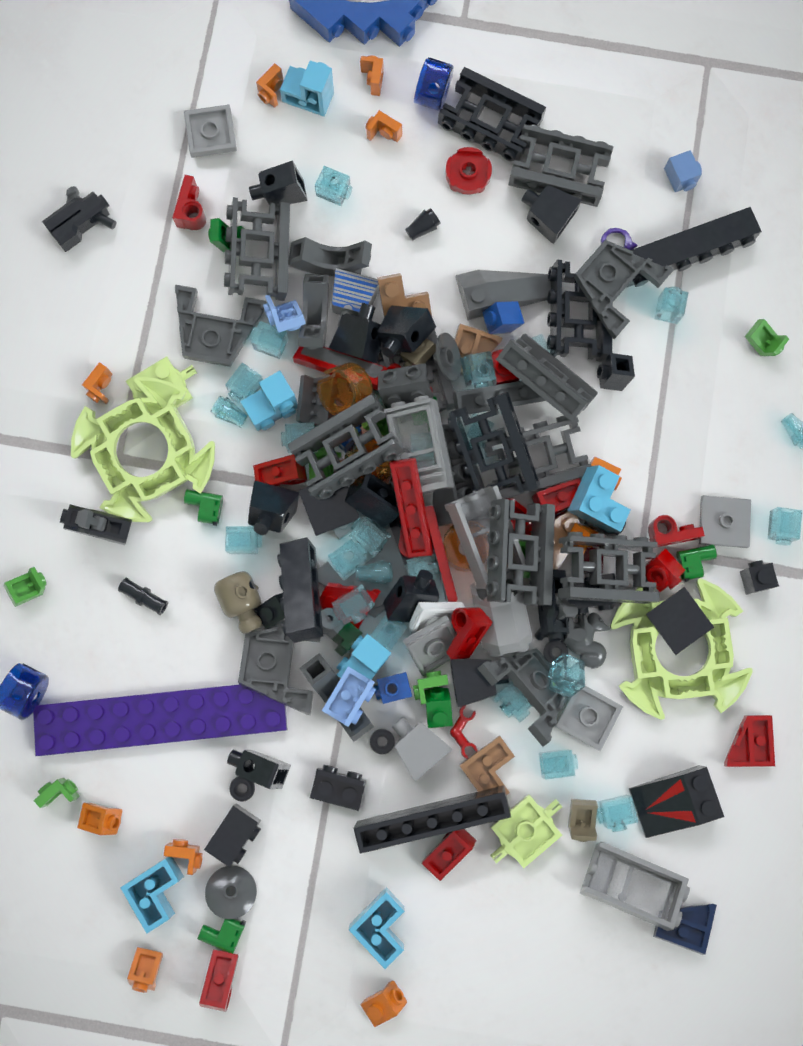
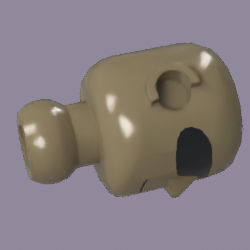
M245 571L227 576L216 582L214 586V592L223 613L229 618H238L239 630L243 634L262 626L260 617L253 610L261 604V598L257 591L259 587L254 584L250 574Z

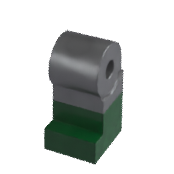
M326 608L321 611L323 634H326L338 645L335 651L342 657L351 649L353 643L363 633L336 610Z

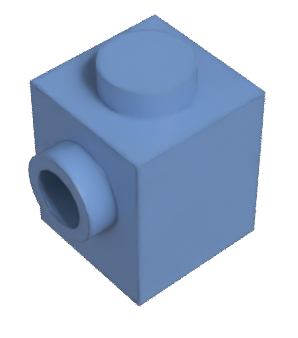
M691 150L670 157L664 167L674 192L693 189L702 175L701 165L695 160Z

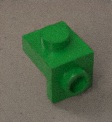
M220 218L210 219V229L208 231L210 242L222 252L229 250L230 242L225 241L226 227L229 226ZM237 226V238H240L241 229H245L244 227Z
M433 687L424 690L428 728L453 726L449 688Z

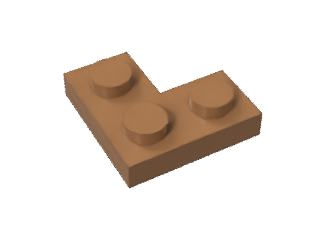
M401 273L377 277L384 317L391 306L428 308L432 316L428 292L405 296Z
M498 736L459 766L479 792L503 786V782L495 771L515 756L501 736ZM505 786L506 794L508 795L510 792Z

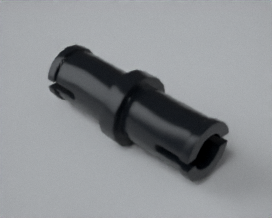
M127 577L122 580L118 587L119 592L136 600L135 603L137 605H144L158 615L163 614L168 606V601L151 593V589L137 585Z

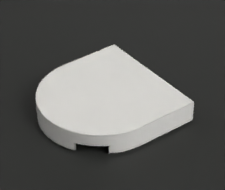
M418 602L409 622L411 634L416 633L444 615H447L451 622L453 611L456 608L465 607L463 602Z

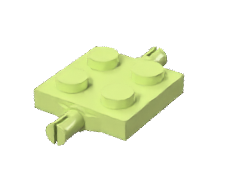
M166 356L126 380V383L131 389L134 399L148 398L134 382L136 377L157 378L173 383L186 391L184 399L177 400L175 403V407L178 408L193 399L187 389L185 380L197 374L192 365L179 372V370L173 367Z
M528 794L510 809L511 818L498 820L490 826L502 845L490 854L496 864L509 854L516 858L520 865L525 868L557 841L562 834L555 827L551 816L563 808L561 804L555 799L544 809Z

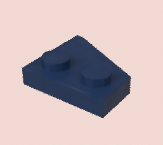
M708 904L680 908L682 919L679 926L670 931L655 926L653 937L701 955H706L717 905ZM659 911V914H658V917H659V918H660V916H661L662 911Z

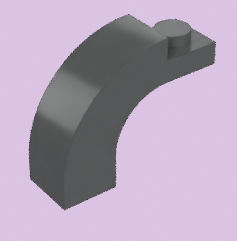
M304 237L291 242L288 265L318 275L335 277L336 268L361 275L362 268L369 267L372 244L364 240L346 247H333Z
M305 274L302 314L306 324L301 325L298 346L305 347L306 349L313 350L325 347L329 275Z
M319 653L299 669L323 701L327 703L340 679ZM364 711L356 725L350 723L349 727L340 722L353 742L374 727Z

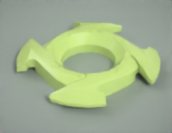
M136 377L134 382L148 398H136L127 401L99 418H95V411L85 406L76 421L72 434L71 457L76 459L89 448L92 449L90 451L92 461L110 494L113 495L111 500L103 501L99 507L100 509L112 515L131 519L132 522H151L153 519L143 507L141 501L158 498L187 481L193 482V489L200 494L202 493L210 479L215 462V443L210 441L195 454L192 437L175 407L177 400L184 399L186 395L185 390L173 383L157 378ZM136 423L155 425L162 431L168 444V455L164 465L156 473L146 477H137L128 473L119 463L116 453L120 435L125 429Z
M704 579L696 581L702 601L700 599L694 600L714 628L705 634L708 643L707 660L703 667L692 675L677 676L668 672L660 664L656 656L655 643L659 632L646 614L664 601L649 604L622 603L617 609L610 625V629L614 630L633 623L630 634V649L635 680L631 683L624 681L619 685V688L629 701L639 709L660 720L665 719V715L658 696L669 699H684L712 695L715 699L713 706L722 713L737 701L746 689L753 672L752 668H745L729 674L731 667H733L734 653L729 622L726 617H736L743 610L724 590ZM637 588L635 591H643V588Z

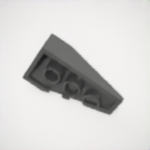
M475 270L455 276L468 320L483 317L482 312L495 302L518 301L519 306L522 307L546 301L548 292L551 289V281H548V274Z
M442 424L454 488H441L433 492L432 504L439 527L453 525L449 512L446 511L444 505L473 493L472 488L475 487L472 478H468L464 465L467 463L464 455H460L457 450V435L450 430L448 424ZM436 457L434 458V465L437 464ZM489 512L468 522L490 518Z

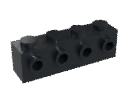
M308 537L279 544L280 554L277 555V560L282 574L279 576V584L283 590V598L280 599L285 620L282 621L283 632L294 643L323 637L316 548Z

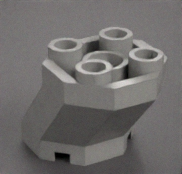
M506 580V584H513V581ZM475 583L471 584L474 607L481 608L493 622L481 640L483 650L489 651V655L492 657L527 651L529 643L533 641L526 605L523 604V592L511 591V602H488L486 589H476Z

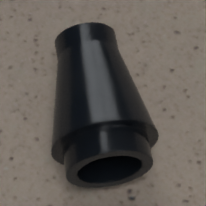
M431 208L427 211L424 209L405 231L413 241L418 237L437 230V226L441 222Z

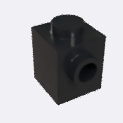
M610 353L597 369V378H599L601 389L623 391L635 377L633 357L629 355Z
M763 560L748 563L749 568L740 571L746 595L779 587L772 562L764 564Z

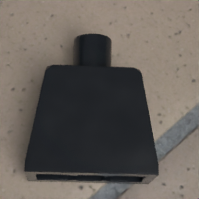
M293 160L259 172L260 184L249 186L250 196L253 201L265 198L269 205L270 203H275L277 206L280 205V202L294 204L308 201L304 179Z
M547 185L540 195L528 189L521 199L522 202L531 207L527 215L528 222L553 244L574 217L582 201L550 185Z
M362 303L358 316L348 313L344 314L329 349L377 364L381 345L378 329L381 324L372 321L376 307Z
M391 306L378 329V336L384 345L381 348V352L386 357L393 358L397 352H414L435 330L436 325L428 308Z
M254 481L248 524L254 526V531L259 535H266L269 530L277 533L282 532L297 511L299 492Z
M422 569L417 577L404 575L399 578L383 602L388 621L410 622L418 602L439 601V592L433 579V574L428 570Z
M450 660L457 707L497 695L496 685L509 683V677L505 675L495 685L491 686L477 668L484 662H492V660Z
M233 749L227 759V764L237 767L235 775L267 789H282L291 767L288 763L253 750H244L241 753Z

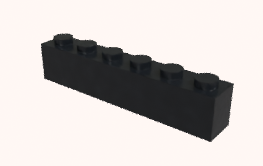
M751 207L632 249L631 251H633V254L644 259L650 258L652 259L651 262L663 267L667 265L674 270L683 271L688 269L693 263L698 261L700 264L705 263L717 254L724 256L739 246L743 248L751 246L756 242V238L762 231ZM638 273L627 287L633 285L639 287L646 284L648 280Z
M503 785L359 820L353 829L359 853L362 854L511 818V810L505 786Z

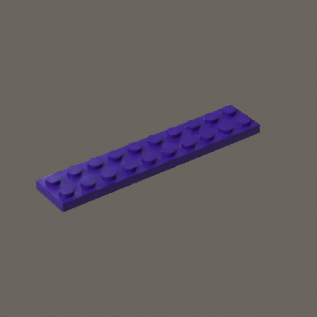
M241 685L33 706L35 757L288 730L286 705Z

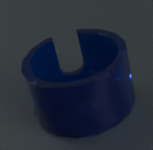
M431 57L426 58L417 82L414 103L440 111L449 92L454 66Z
M24 663L16 664L0 685V710L20 720L27 719L42 701L48 688L49 677Z

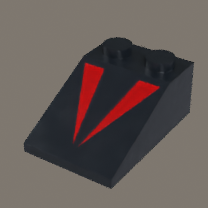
M698 765L629 788L645 838L702 825L725 817L706 766Z

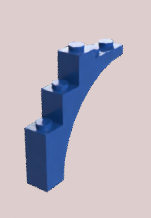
M289 0L290 9L329 43L335 37H339L343 33L344 28H346L364 45L370 39H374L381 30L399 47L414 36L415 21L420 19L424 10L429 5L432 6L437 2V0H388L371 3L347 0Z

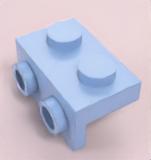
M270 295L265 296L267 303L263 304L266 316L270 326L275 325L278 333L286 330L295 331L301 325L306 324L296 300L274 306Z
M348 666L322 711L349 727L350 723L356 725L363 713L359 709L364 700L369 702L376 691L372 687L375 682Z

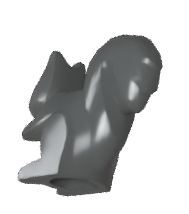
M594 612L590 613L588 618L586 614H580L577 623H574L573 619L568 617L570 634L563 636L561 642L565 643L572 652L580 654V661L586 667L595 669L602 666L607 652L601 643L593 641L595 632L608 631L610 627L605 625L602 618Z

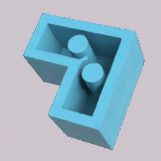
M309 61L306 69L290 66L280 88L282 102L325 117L334 95L332 68L325 63Z
M281 371L260 381L261 390L240 401L257 431L261 429L263 431L274 426L275 421L282 417L286 419L296 413L298 405L295 394Z
M600 465L587 467L568 512L608 533L621 532L631 509L610 499L620 476Z
M367 634L364 638L360 635L351 646L354 650L352 656L349 659L345 656L336 667L339 670L337 676L341 678L349 666L372 680L391 656V652Z
M173 857L165 858L120 887L146 934L169 920L175 914L163 891L184 878Z
M387 887L349 925V931L384 969L404 951L403 942L389 928L405 912L404 905Z

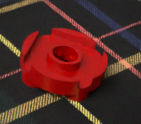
M461 148L447 160L445 176L452 191L466 195L481 193L485 190L491 179V162L477 148ZM466 167H471V171H475V173L466 175L463 171L466 170Z

